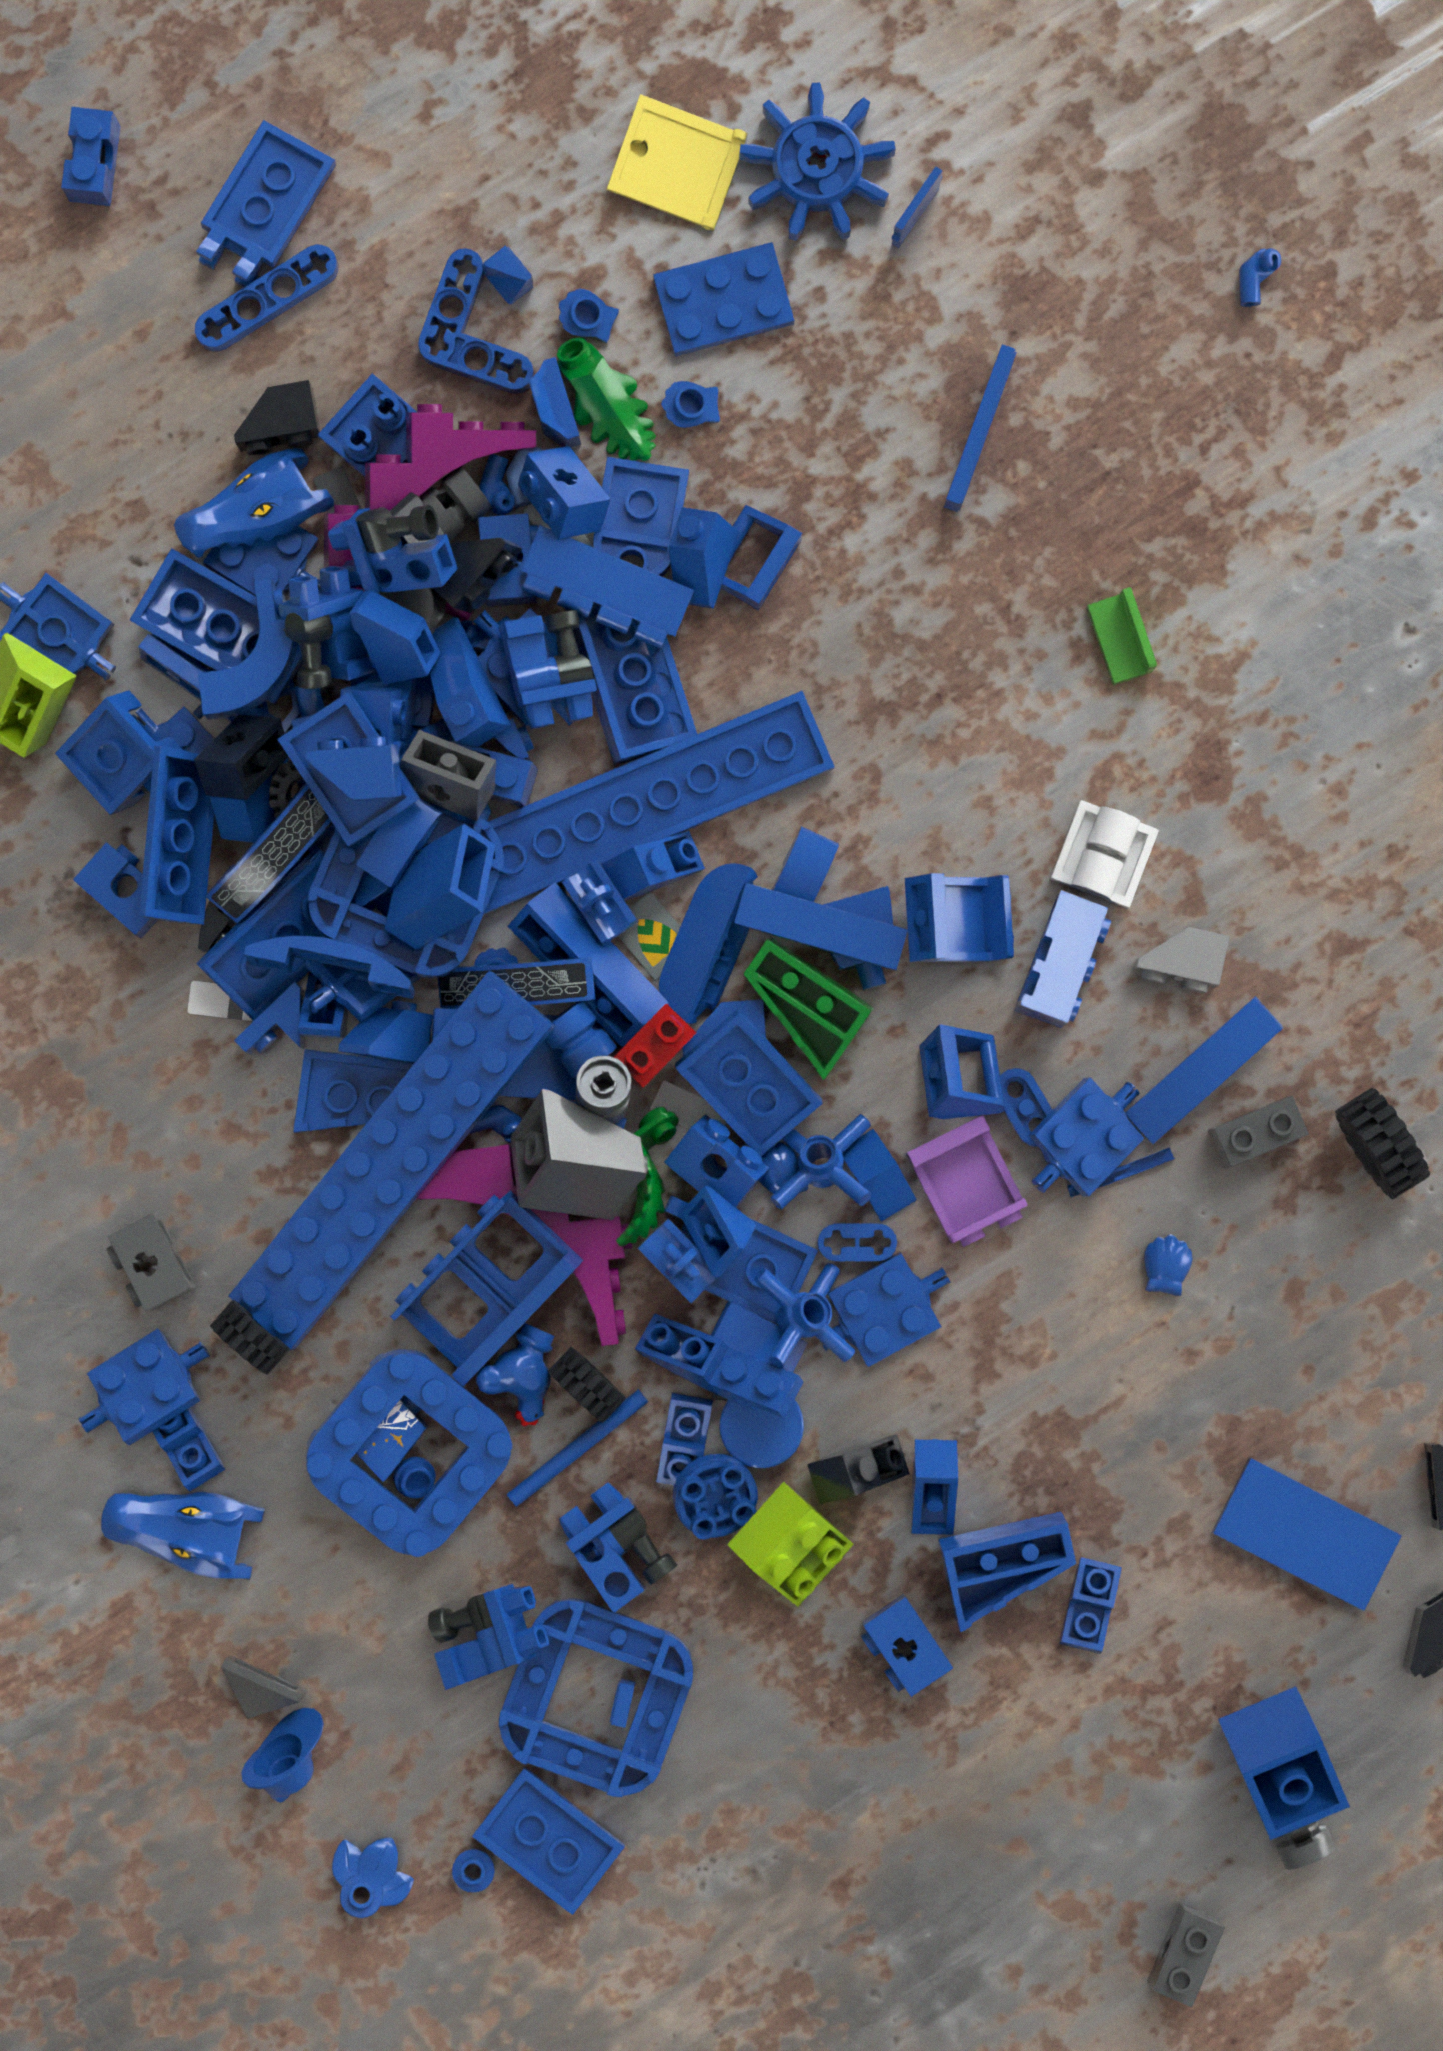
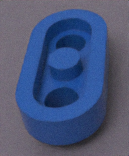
M1019 1068L1009 1069L1000 1075L1005 1106L1003 1112L1020 1140L1029 1146L1038 1147L1028 1136L1031 1133L1029 1122L1033 1118H1039L1043 1121L1053 1109L1029 1072ZM1011 1082H1017L1022 1086L1023 1092L1020 1097L1013 1098L1008 1094L1007 1087Z

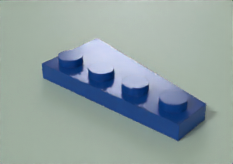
M305 1049L293 1132L365 1125L414 1063Z

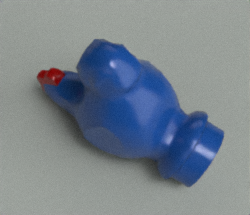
M526 1323L523 1324L521 1331L516 1333V1339L519 1341L518 1347L501 1354L493 1365L482 1367L476 1376V1383L480 1391L486 1394L510 1392L517 1397L518 1410L515 1413V1418L520 1420L522 1426L536 1425L538 1419L544 1416L542 1407L545 1403L544 1396L551 1383V1375L543 1361V1355L552 1351L551 1344L555 1337Z

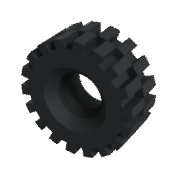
M1370 1088L1335 1110L1336 1119L1340 1123L1338 1125L1345 1134L1348 1144L1353 1148L1354 1154L1358 1160L1360 1159L1368 1175L1372 1176L1375 1184L1381 1187L1383 1193L1386 1196L1388 1195L1390 1199L1397 1198L1430 1176L1428 1164L1423 1159L1424 1155L1421 1149L1417 1147L1413 1135L1408 1132L1404 1121L1397 1116L1396 1110L1392 1105L1389 1106L1386 1098L1382 1094L1380 1095L1378 1090Z

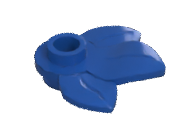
M387 1837L377 1840L367 1846L363 1852L347 1840H343L337 1847L332 1863V1873L337 1882L342 1886L340 1892L341 1905L350 1916L355 1918L370 1917L378 1911L380 1906H395L408 1896L414 1879L405 1873L396 1872L398 1852L392 1838ZM359 1888L366 1889L370 1894L369 1900L364 1904H359L353 1899L354 1892Z

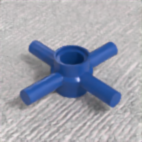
M859 1114L833 1139L824 1135H815L806 1139L795 1128L785 1135L782 1140L799 1154V1171L770 1197L773 1204L782 1210L809 1184L817 1188H827L835 1184L858 1205H865L871 1197V1192L843 1170L844 1159L842 1153L871 1127L869 1120L864 1115ZM821 1158L829 1159V1161L822 1165L813 1164Z
M827 1263L809 1293L801 1292L794 1295L766 1268L761 1269L754 1277V1281L781 1305L778 1310L777 1321L784 1334L768 1359L773 1366L783 1368L799 1340L813 1336L817 1337L843 1362H847L854 1355L855 1349L828 1326L832 1319V1308L826 1295L840 1274V1269L836 1265Z

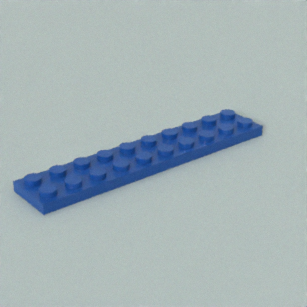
M803 691L488 821L502 843L504 862L483 916L544 891L554 882L557 885L562 883L565 879L583 870L595 859L602 865L604 862L634 846L685 832L833 770L835 766Z
M488 971L228 1296L252 1314V1318L272 1336H277L290 1348L289 1351L295 1350L556 1025L494 972Z

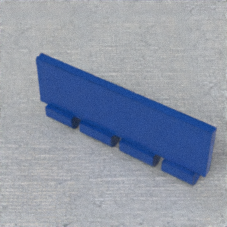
M539 525L520 571L527 575L522 591L549 602L555 587L562 589L557 602L558 606L570 611L577 610V614L588 618L595 603L601 606L595 621L624 634L627 633L633 619L640 622L634 638L660 649L667 634L673 637L676 636L694 593L693 589L570 537L558 539L551 529Z

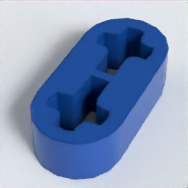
M836 1223L822 1229L818 1235L817 1245L822 1256L831 1261H883L891 1257L895 1252L897 1238L894 1231L884 1224ZM833 1230H838L842 1238H855V1247H842L840 1254L834 1255L832 1254L831 1247L824 1246V1239L830 1238ZM880 1230L884 1238L890 1239V1246L884 1247L881 1255L874 1254L873 1247H860V1238H872L874 1231Z

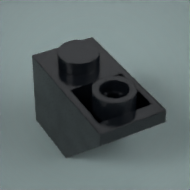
M304 380L267 387L234 434L235 444L240 452L247 451L248 455H262L271 452V446L288 443L289 448H300L313 444L312 439L319 438L318 433L321 430L314 390L310 381Z
M503 538L450 543L458 569L444 586L433 587V589L453 608L471 613L487 601L490 595L489 590L495 582L513 569L516 564V557L522 548L518 544Z
M897 1434L837 1452L807 1464L820 1504L856 1496L910 1474Z
M1443 1591L1416 1607L1403 1662L1407 1673L1414 1677L1419 1674L1423 1678L1428 1677L1443 1667Z

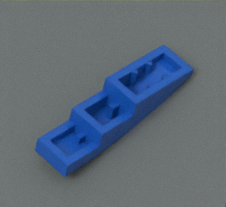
M1255 996L1125 1112L1127 1117L1154 1144L1284 1027Z

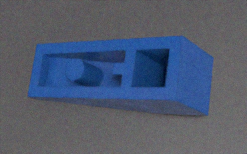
M453 617L436 628L432 634L441 654L430 670V676L438 708L455 743L479 747L509 728L511 724L459 618Z

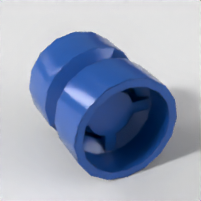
M578 1001L553 1018L551 1022L556 1026L545 1039L551 1049H561L563 1051L560 1060L572 1079L577 1077L580 1067L587 1060L596 1056H608L617 1048L607 1032L603 1029H594L593 1025L596 1017L585 1001Z

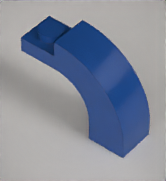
M271 578L254 581L260 629L258 641L252 653L243 662L232 668L197 673L203 716L208 720L236 716L259 706L276 692L292 667L298 642L288 638L283 630L285 628V619L280 620L278 604L285 602L283 589H276Z

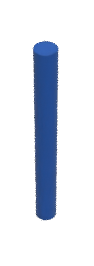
M637 1389L623 1401L604 1423L597 1421L508 1492L507 1496L518 1507L649 1402L647 1398Z

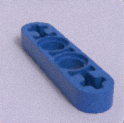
M319 244L307 247L204 312L195 323V334L200 344L212 352L225 350L330 284L338 274V262L334 252L329 247ZM318 256L321 261L328 258L329 261L325 264L327 271L323 274H320L318 270L311 271L305 275L309 284L303 286L299 274L294 269L300 266L304 274L313 267L311 260L314 257ZM281 277L292 278L296 283L294 293L286 298L278 297L273 293V285ZM246 299H255L261 305L259 315L251 320L243 319L238 314L240 303ZM230 310L234 321L240 327L234 330L231 323H229L220 330L222 334L220 339L215 340L212 336L205 338L204 336L209 332L207 325L212 322L217 327L223 325L228 321L224 313Z

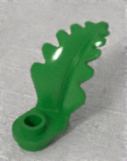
M572 338L563 343L557 351V363L561 373L575 389L574 419L579 425L594 423L591 432V440L594 443L609 437L606 447L607 453L613 454L620 448L618 452L619 459H626L630 456L632 461L638 459L643 461L649 460L652 456L651 450L656 447L655 443L650 441L655 439L656 434L653 431H646V429L654 425L651 419L638 417L648 408L647 402L630 397L637 389L636 380L632 376L611 369L601 353L585 339Z
M657 1107L648 1112L639 1122V1130L633 1133L641 1138L643 1156H646L648 1160V1170L645 1179L637 1185V1203L634 1216L625 1231L616 1239L619 1246L636 1243L638 1236L642 1239L646 1238L650 1226L654 1230L658 1225L656 1212L663 1214L665 1210L661 1193L665 1192V1187L648 1152L656 1144H664L676 1134L679 1118L674 1112H668L665 1107Z

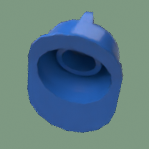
M302 1708L282 1718L258 1750L244 1764L241 1773L243 1783L249 1788L264 1789L273 1800L279 1803L284 1802L291 1794L298 1792L306 1786L314 1772L311 1751L322 1735L324 1726L322 1715L314 1708Z

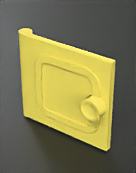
M640 94L606 190L697 224L706 230L714 231L739 161L740 145L745 144L748 134L743 130L729 129Z

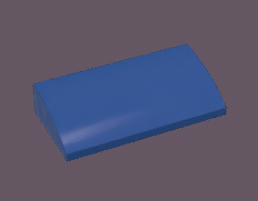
M173 548L169 551L129 619L134 624L216 671L229 669L243 662L254 650L260 629L256 596ZM299 643L297 644L295 659L286 679L276 692L267 699L273 704H276L303 664Z
M595 603L588 618L578 614L579 627L573 629L579 654L586 657L592 666V675L597 688L592 697L614 766L642 758L697 735L667 636L660 649L634 638L640 622L633 619L626 634L600 624L595 620L601 606Z
M154 746L139 908L140 917L173 923L204 925L205 895L208 888L214 811L210 797L205 795L194 763V759L199 753Z

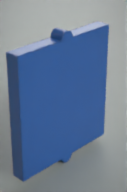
M935 166L895 225L894 234L891 239L893 240L892 245L898 249L939 190L943 176L942 170Z

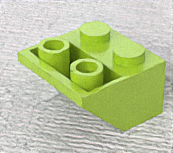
M5 633L0 641V743L24 758L47 744L77 676L9 633Z
M783 1481L727 1545L758 1576L799 1607L854 1544Z

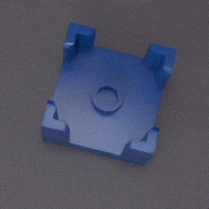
M130 690L106 697L55 752L58 758L109 815L133 807L144 796L145 793L139 789L152 776L154 746L183 750L171 737L155 742L129 712L139 709L142 704Z

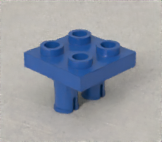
M372 373L318 433V437L365 478V463H376V454L401 455V463H406V412L417 411Z

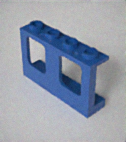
M511 1190L501 1199L494 1194L478 1210L477 1213L482 1219L473 1229L466 1224L449 1241L455 1248L445 1258L438 1253L422 1270L427 1278L418 1287L411 1282L397 1296L394 1301L399 1307L390 1316L395 1321L400 1315H403L457 1367L452 1376L463 1387L584 1261L530 1208L519 1207L518 1197ZM500 1213L511 1215L543 1247L541 1257L518 1280H512L506 1276L476 1246L477 1237ZM446 1271L454 1272L488 1306L486 1315L463 1338L455 1337L421 1303V1298L425 1292Z

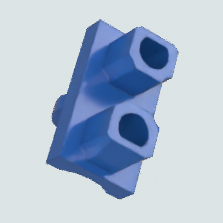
M597 859L590 862L577 874L562 882L603 945L638 923L637 918Z
M668 1218L638 1247L639 1251L690 1303L718 1278L712 1275L700 1251Z

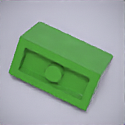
M1131 587L1122 589L1119 595L1087 605L1086 609L1112 685L1114 686L1152 673L1157 667V662Z

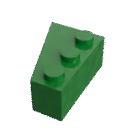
M773 937L765 941L744 972V976L775 1017L777 1016L823 1080L829 1075L874 1009L866 1001Z

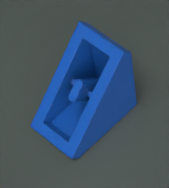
M309 972L298 1024V1034L311 1038L343 1040L347 1035L348 1009L344 1005L332 1000L317 1013H313L307 1007L305 998L322 988V984Z
M874 1129L860 1136L842 1153L844 1162L855 1180L871 1192L869 1203L881 1222L917 1200L897 1162Z
M704 1186L679 1214L708 1268L715 1277H720L741 1254L757 1225L708 1186Z

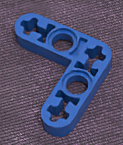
M466 248L456 250L447 260L419 337L418 346L421 356L425 362L434 367L508 393H523L530 388L529 380L534 376L533 366L528 357L464 334L484 278L482 258L477 252ZM466 260L472 261V268L476 271L475 274L468 273L463 282L464 290H470L469 294L455 287H447L448 283H452L457 287L460 274L455 266L464 265ZM455 297L461 300L464 306L459 316L447 318L442 315L440 305L446 298ZM434 321L447 328H456L455 333L446 329L443 341L448 349L447 351L440 350L437 356L432 355L431 348L427 345L429 341L436 342L440 333V327L433 325ZM480 349L488 355V363L481 370H471L466 366L465 357L471 350ZM495 357H502L499 361L500 366L508 369H513L516 364H521L522 373L526 377H518L515 383L509 382V375L498 369L496 370V377H491L490 375L495 368Z

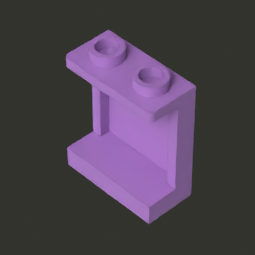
M983 1115L906 1153L950 1243L960 1240L963 1247L985 1237L982 1228L996 1221L1000 1228H1003L1021 1219L1023 1216L1020 1209L1028 1206L1025 1198H1022L989 1132L990 1128Z

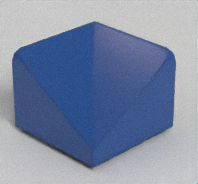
M505 245L482 264L484 275L508 304L515 303L533 288L531 273L509 246L506 247Z

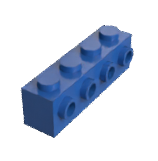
M555 882L529 901L507 926L541 962L592 957L596 999L585 1002L595 1015L596 1021L622 1048L666 1003L668 1004V1001L611 941L605 945L600 942L577 905Z

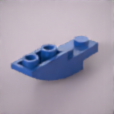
M655 1313L635 1347L639 1354L716 1395L753 1411L759 1408L781 1418H785L804 1383L801 1377L795 1373L777 1368L770 1363L729 1348L719 1338Z

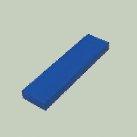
M1001 345L944 505L946 509L955 512L961 510L1017 353L1012 347Z
M749 883L745 884L734 922L738 926L893 971L897 970L908 929Z

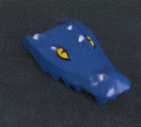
M300 448L287 449L268 454L254 462L213 499L177 517L174 528L183 547L191 551L197 558L203 557V553L207 549L220 547L224 543L235 548L242 543L251 546L257 538L271 541L276 535L285 536L311 516L331 509L334 506V499L328 490L311 491L299 472L309 462L304 450Z
M191 1492L182 1495L159 1494L153 1496L115 1493L107 1500L104 1506L101 1530L107 1539L137 1547L191 1574L207 1578L250 1580L253 1567L244 1563H235L244 1520L262 1522L265 1508L251 1506L230 1497L210 1492Z

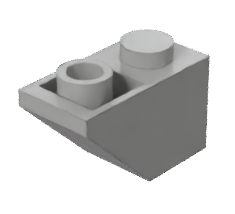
M1188 927L1134 962L1133 970L1142 972L1141 979L1166 984L1167 978L1183 981V989L1207 993L1208 987L1215 988L1220 984L1230 936Z

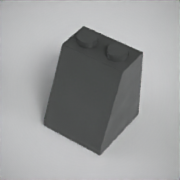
M542 1089L510 1137L518 1205L522 1208L613 1220L622 1206L628 1203L631 1193L638 1183L645 1179L647 1174L648 1160L646 1156H643L640 1137L550 1090Z

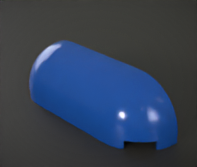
M737 863L725 864L715 868L703 878L693 895L660 975L659 992L668 1001L669 1006L686 1023H696V1017L706 1008L713 1010L716 1007L750 929L735 925L734 922L745 884H753V881L758 878L756 872L751 867Z

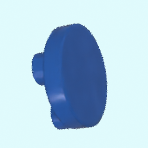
M795 1399L785 1418L759 1408L753 1411L730 1400L724 1405L720 1416L721 1439L727 1451L744 1465L754 1468L777 1466L794 1454L802 1440L804 1421L800 1407Z
M710 1454L697 1458L681 1471L673 1488L675 1511L683 1525L699 1539L704 1540L732 1534L743 1527L756 1513L758 1500L756 1482L749 1469L732 1456Z

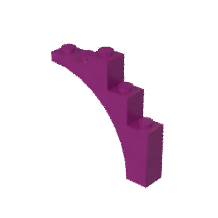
M417 404V412H406V463H401V455L376 454V463H365V508L373 510L383 507L390 511L410 492L419 497L441 477L474 459L503 450L536 447V430H525V422H500V430H484V421H458V430H453V413H442V404ZM334 505V513H324V568L328 566L342 567L347 560H354L350 549L336 551L332 548L328 532L336 524L349 520L359 509V505Z
M502 1145L455 1151L416 1200L453 1199L484 1205L494 1194L501 1199L511 1190L517 1196L511 1146ZM531 1209L584 1260L573 1273L580 1281L594 1312L601 1346L619 1344V1335L626 1334L624 1310H615L613 1293L621 1292L618 1267L610 1268L609 1260L626 1258L625 1249L633 1248L631 1243L619 1246L616 1242V1239L625 1231L629 1224H622L621 1216H615L613 1220L598 1218L571 1222L570 1214Z

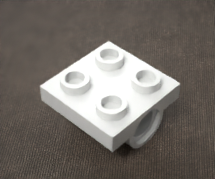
M1081 800L1050 879L1129 909L1159 830L1140 823V820L1122 811L1109 807H1098Z

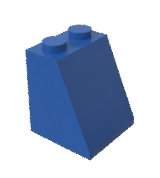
M1296 1686L1218 1719L1270 1840L1350 1807L1320 1734Z

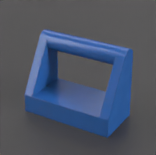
M745 505L733 524L739 535L730 561L754 522L780 538L749 588L724 576L721 589L759 611L801 543L802 532Z
M939 1024L919 1045L929 1117L952 1119L1002 1113L1005 1110L994 1036ZM980 1051L986 1095L963 1091L958 1053Z

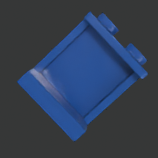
M930 873L904 878L910 962H992L1012 959L1014 957L1011 892L1008 875L945 877L944 873Z

